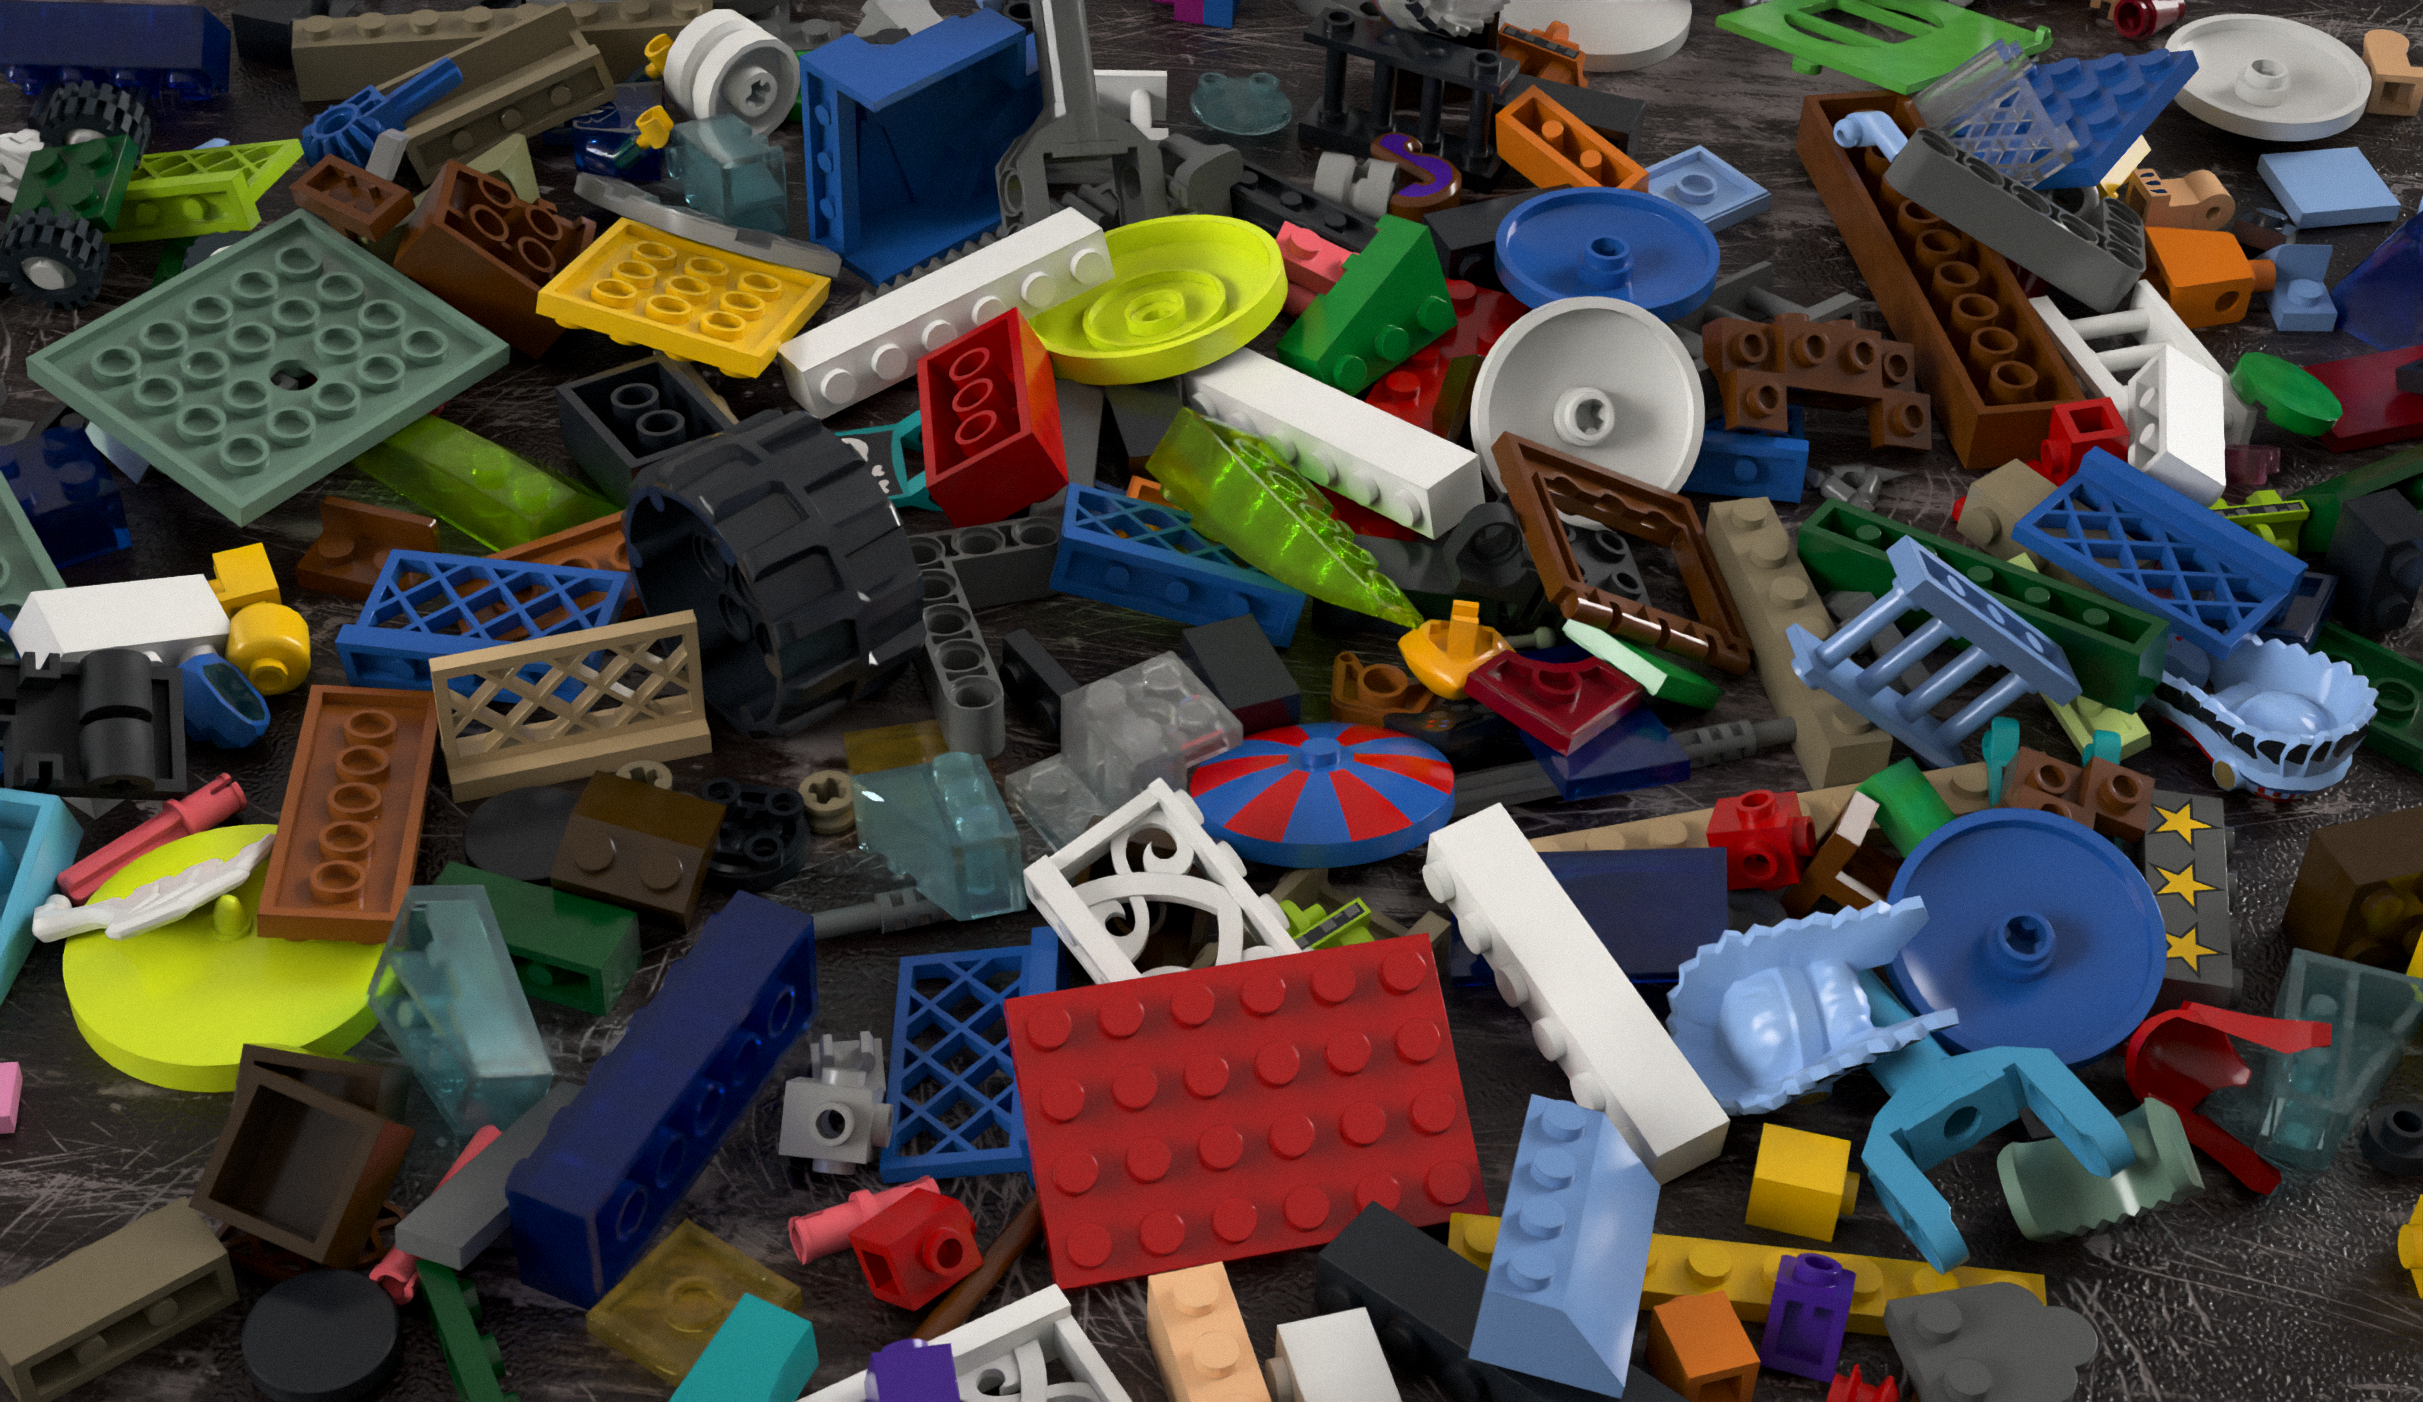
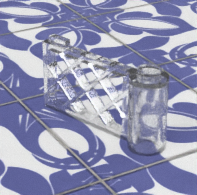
M2001 37L1911 98L1930 130L1940 134L1971 154H1974V152H1986L1982 159L1983 161L2030 189L2075 160L2071 151L2078 148L2079 144L2065 122L2057 128L2055 127L2029 82L2030 79L2026 71L2032 68L2033 64L2017 40L2007 45ZM2019 91L2011 107L1998 108L2002 101ZM2033 121L2027 134L2014 135L2020 122ZM1990 123H2002L1995 136H1983ZM1972 124L1965 137L1948 138L1964 126ZM2054 148L2053 151L2035 163H2029L2036 149ZM2018 150L2011 164H1998L2005 151Z

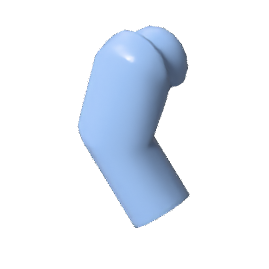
M1882 111L1848 114L1845 119H1841L1835 124L1833 130L1834 138L1841 147L1878 146L1891 164L1908 142L1889 115Z

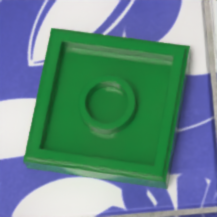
M1570 619L1567 620L1562 629L1565 632L1564 635L1605 663L1645 687V691L1655 697L1704 710H1713L1723 693L1722 689L1667 652L1657 649L1655 645L1647 646L1609 633L1607 629L1600 630Z
M1910 757L1872 775L1854 789V791H1859L1879 804L1873 819L1904 859L1929 834L1946 823L1957 819Z

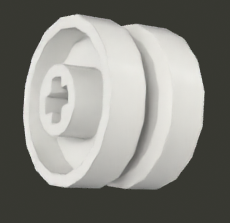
M714 9L696 17L679 33L669 50L663 72L665 93L673 106L689 118L701 123L705 129L731 145H750L769 136L785 120L794 105L801 82L799 61L792 48L732 9Z

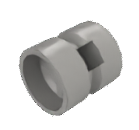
M1324 151L1318 163L1313 192L1378 222L1385 213L1388 214L1389 201L1397 193L1399 164L1397 162L1369 158L1363 165H1357L1352 155Z

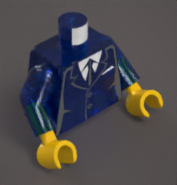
M660 34L653 38L647 44L644 52L652 63L648 66L641 64L624 82L614 84L619 94L618 98L544 131V145L573 146L575 167L580 173L609 176L614 179L630 178L661 181L664 148L674 123L666 113L664 82L659 79V76L661 74L664 76L663 72L668 52L674 44L672 39L667 34Z

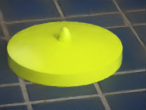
M1217 215L1161 217L1132 223L1104 232L1115 278L1026 321L1050 354L1054 377L1070 379L1089 385L1144 383L1198 369L1246 345L1264 331L1281 311L1287 297L1288 281L1278 244L1268 232L1260 227L1240 219Z
M252 824L217 828L192 834L162 845L120 869L102 884L84 906L102 902L113 897L125 899L134 892V889L142 885L152 883L168 875L175 877L188 867L212 858L222 859L224 864L237 856L245 846L260 841L269 833L276 835L278 825ZM270 855L249 875L244 884L194 909L180 920L125 941H116L108 938L105 928L67 937L63 954V978L72 1014L79 1031L92 1049L113 1067L144 1082L169 1089L190 1092L235 1091L243 1043H277L342 1055L373 1030L393 1005L406 977L410 954L407 925L405 926L402 944L380 943L376 945H363L357 942L329 940L293 942L283 938L258 937L257 912Z

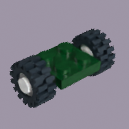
M83 81L81 89L75 82L66 84L64 90L58 88L50 100L41 126L39 139L40 142L44 143L43 149L31 151L3 231L4 236L0 245V280L3 284L12 282L10 291L17 296L22 292H26L28 294L26 301L36 305L38 299L46 301V308L56 310L58 303H62L65 310H75L77 303L85 307L90 304L91 298L95 300L99 294L110 259L108 241L101 242L102 233L114 230L132 171L136 172L140 166L151 130L149 128V116L142 115L144 110L139 102L129 105L131 95L122 90L116 96L111 93L113 87L111 85L103 83L101 90H97L94 88L93 81Z

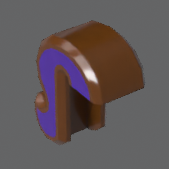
M1399 132L1382 134L1372 141L1370 155L1374 159L1397 162L1399 164L1398 190L1389 201L1388 214L1422 224L1423 214L1459 207L1462 174L1450 161L1436 155L1422 153L1423 145L1419 140L1410 135Z

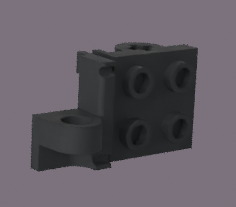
M1502 493L1496 502H1487L1472 508L1464 516L1442 548L1454 590L1503 601L1510 619L1518 621L1522 613L1525 612L1530 624L1537 625L1544 612H1550L1561 642L1572 649L1586 650L1564 635L1565 632L1562 629L1568 619L1563 616L1560 606L1550 603L1508 493ZM1560 519L1586 585L1652 607L1626 538L1620 537L1609 530L1595 531L1570 525ZM1485 529V537L1478 538L1477 535Z
M128 649L96 651L83 657L80 663L60 662V653H49L41 669H36L35 652L25 651L21 659L0 658V740H3L5 788L31 792L38 779H42L43 794L57 795L59 797L167 801L173 798L177 801L182 800L187 793L182 669L151 667L150 658L147 655Z

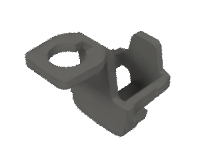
M1179 133L1161 140L1158 148L1161 150L1167 196L1180 202L1181 206L1187 209L1197 204L1198 215H1217L1233 218L1229 190L1232 185L1244 179L1243 159L1241 158L1240 151L1225 143L1213 146L1204 145Z

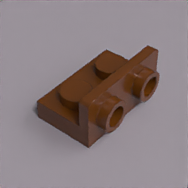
M326 496L319 505L324 531L295 568L299 587L367 602L392 549L442 554L438 523L430 517L334 496ZM403 572L397 587L403 593L431 579L429 574Z

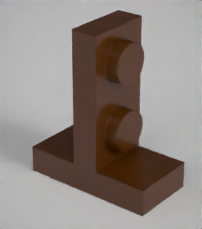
M332 154L325 156L289 187L296 205L328 219L331 228L359 246L357 234L377 242L416 209L409 190Z
M1856 790L1816 841L1815 855L1807 857L1800 884L1788 885L1779 902L1784 907L1789 918L1802 920L1822 894H1825L1844 907L1849 905L1858 911L1878 900L1886 902L1889 890L1902 864L1863 841L1879 806L1877 802Z

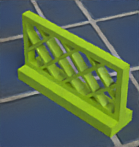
M299 138L143 155L137 171H132L114 230L102 233L101 242L108 241V244L209 235V233L218 231L220 233H226L229 230L251 231L261 221L255 202L304 154Z

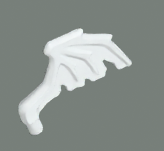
M269 833L260 841L245 846L237 856L224 864L222 859L212 858L188 867L175 877L168 875L152 883L142 885L134 889V892L125 899L113 897L95 904L72 908L70 900L64 895H51L45 900L43 906L34 908L33 935L42 942L48 943L79 933L105 928L108 938L116 941H125L180 920L194 909L244 884L249 875L271 855L276 835Z

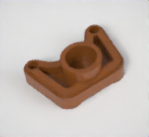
M1342 652L1334 659L1329 714L1336 722L1384 727L1383 717L1387 714L1431 711L1439 708L1446 699L1434 694L1418 678L1408 679L1401 669L1393 665L1373 664L1364 668L1359 659L1351 652Z

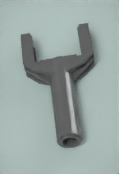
M1029 0L1044 108L1030 129L1013 140L995 167L1004 238L1051 216L1044 164L1099 161L1112 158L1121 227L1140 221L1169 217L1161 150L1134 124L1108 114L1098 104L1085 1Z

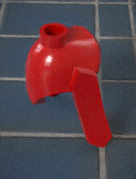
M2184 1001L2178 1010H2167L2146 1021L2143 1020L2133 1035L2116 1050V1055L2125 1058L2126 1081L2135 1098L2142 1104L2144 1103V1098H2155L2172 1107L2181 1120L2189 1142L2221 1163L2248 1188L2269 1196L2281 1182L2280 1171L2207 1116L2196 1115L2191 1110L2212 1092L2229 1086L2246 1087L2250 1080L2251 1069L2234 1049L2226 1032L2285 1054H2290L2312 1047L2326 1048L2330 1046L2332 1024L2254 1016Z

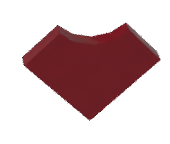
M1505 649L1468 674L1463 692L1567 757L1638 707L1641 703L1645 687L1596 656L1575 663L1553 664L1528 659Z

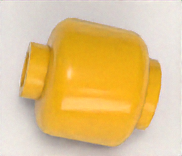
M260 603L240 610L230 619V633L225 642V660L237 666L261 696L280 695L290 692L305 681L311 666L310 636L308 625L298 612L284 605Z

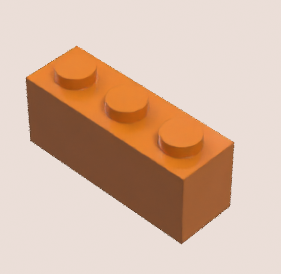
M1534 84L1495 115L1497 155L1539 188L1543 189L1569 183L1573 188L1613 187L1649 193L1648 171Z

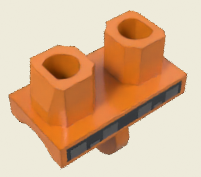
M1556 20L1547 27L1545 32L1536 28L1529 32L1504 23L1498 31V53L1502 57L1520 61L1518 73L1583 88L1588 86L1587 79L1583 76L1585 53L1579 50V44L1568 41L1569 27L1567 24Z

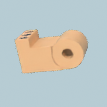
M2375 29L2365 34L2363 56L2361 59L2371 77V90L2365 112L2417 117L2423 97V67L2410 66L2406 55L2409 41L2405 36L2395 31Z
M2152 168L2132 170L2124 204L2139 215L2144 227L2216 231L2225 226L2232 219L2235 212L2233 198L2215 174L2207 170L2194 171L2183 178L2162 180Z

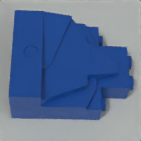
M987 7L964 19L953 15L893 45L869 44L856 35L849 33L799 57L810 243L826 246L838 254L839 258L842 259V266L878 289L882 283H886L889 286L894 285L897 276L903 274L905 277L911 276L914 267L918 265L923 269L928 267L931 259L934 257L941 260L947 256L949 250L954 249L958 251L964 248L965 242L969 240L975 242L981 239L983 233L987 232L990 234L998 230V227L1002 225L995 167L1013 140L1030 129L1044 108L1034 33L1026 36V28Z

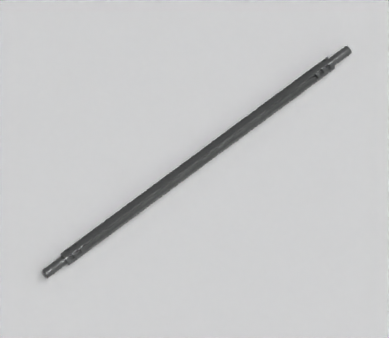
M1792 716L1751 724L1747 719L1574 753L1567 757L1559 756L1455 777V807L1451 818L1477 813L1499 802L1503 807L1752 757L1759 748L1796 741V722ZM1033 863L874 894L873 902L809 914L812 937L814 941L876 928H879L882 934L1031 904L1032 901L1026 895L1023 870ZM1075 876L1067 881L1072 888L1074 887Z

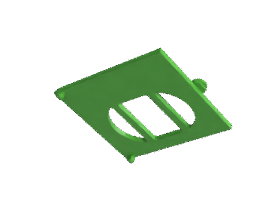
M1774 0L1716 16L1715 26L1796 55L1793 57L1791 69L1797 73L1818 75L1822 72V67L1826 66L1903 95L2043 52L2054 41L2053 38H2050L2051 29L2040 25L2036 32L1942 0ZM1836 8L1917 37L1891 44L1811 16V14ZM1881 8L1897 10L1920 17L1932 23L1936 27ZM1788 24L1806 29L1808 31L1820 34L1822 36L1834 39L1836 41L1848 45L1832 43L1805 35L1793 29Z

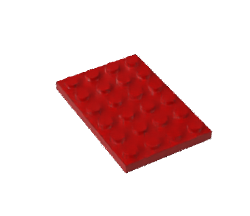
M1429 932L1005 999L1004 1016L1052 1282L1057 1284L1062 1293L1147 1279L1148 1276L1221 1261L1223 1265L1323 1248L1373 1200L1419 1230L1449 1226L1451 1213L1490 1215Z

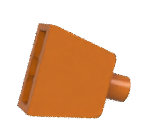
M2144 227L2146 270L2138 280L2147 279L2189 329L2239 322L2246 315L2252 293L2272 292L2275 287L2276 268L2274 262L2271 259L2247 260L2235 235L2229 232Z

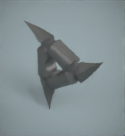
M1862 464L1829 467L1827 473H1822L1820 470L1807 466L1805 477L1815 488H1821L1820 493L1825 498L1832 497L1872 512L1876 508L1874 506L1882 487V481L1911 473L1880 467H1864Z

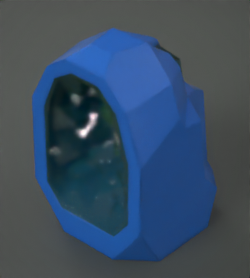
M215 653L196 655L176 666V668L182 669L184 730L194 741H211L219 749H230L231 751L238 748L255 746L267 730L271 715L264 698L237 666Z

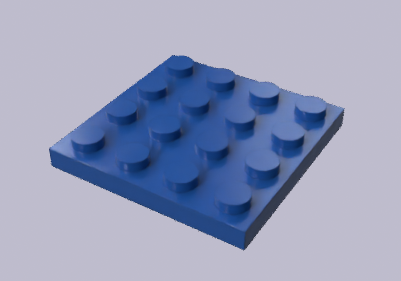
M2165 48L2153 50L2145 55L2124 56L2122 53H2113L2100 59L2084 61L2071 57L2057 63L2036 65L2034 62H2024L2014 66L2006 73V78L1992 93L1980 101V106L1965 122L1959 124L1954 129V134L1949 140L2031 190L2097 186L2198 71L2199 65L2193 50L2170 52Z

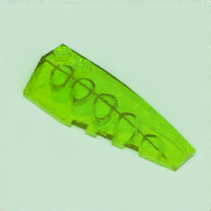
M1185 407L1180 409L1144 467L1162 484L1159 489L1160 494L1169 502L1187 510L1193 516L1190 524L1196 531L1212 541L1222 542L1243 560L1288 586L1325 602L1415 630L1419 629L1424 618L1393 580L1375 571L1379 563L1369 551L1352 543L1356 534L1349 525L1340 520L1335 522L1329 517L1334 510L1329 500L1263 436Z
M425 414L349 461L352 465L495 552H500L621 511L612 501L544 461L493 443L452 422L430 414Z

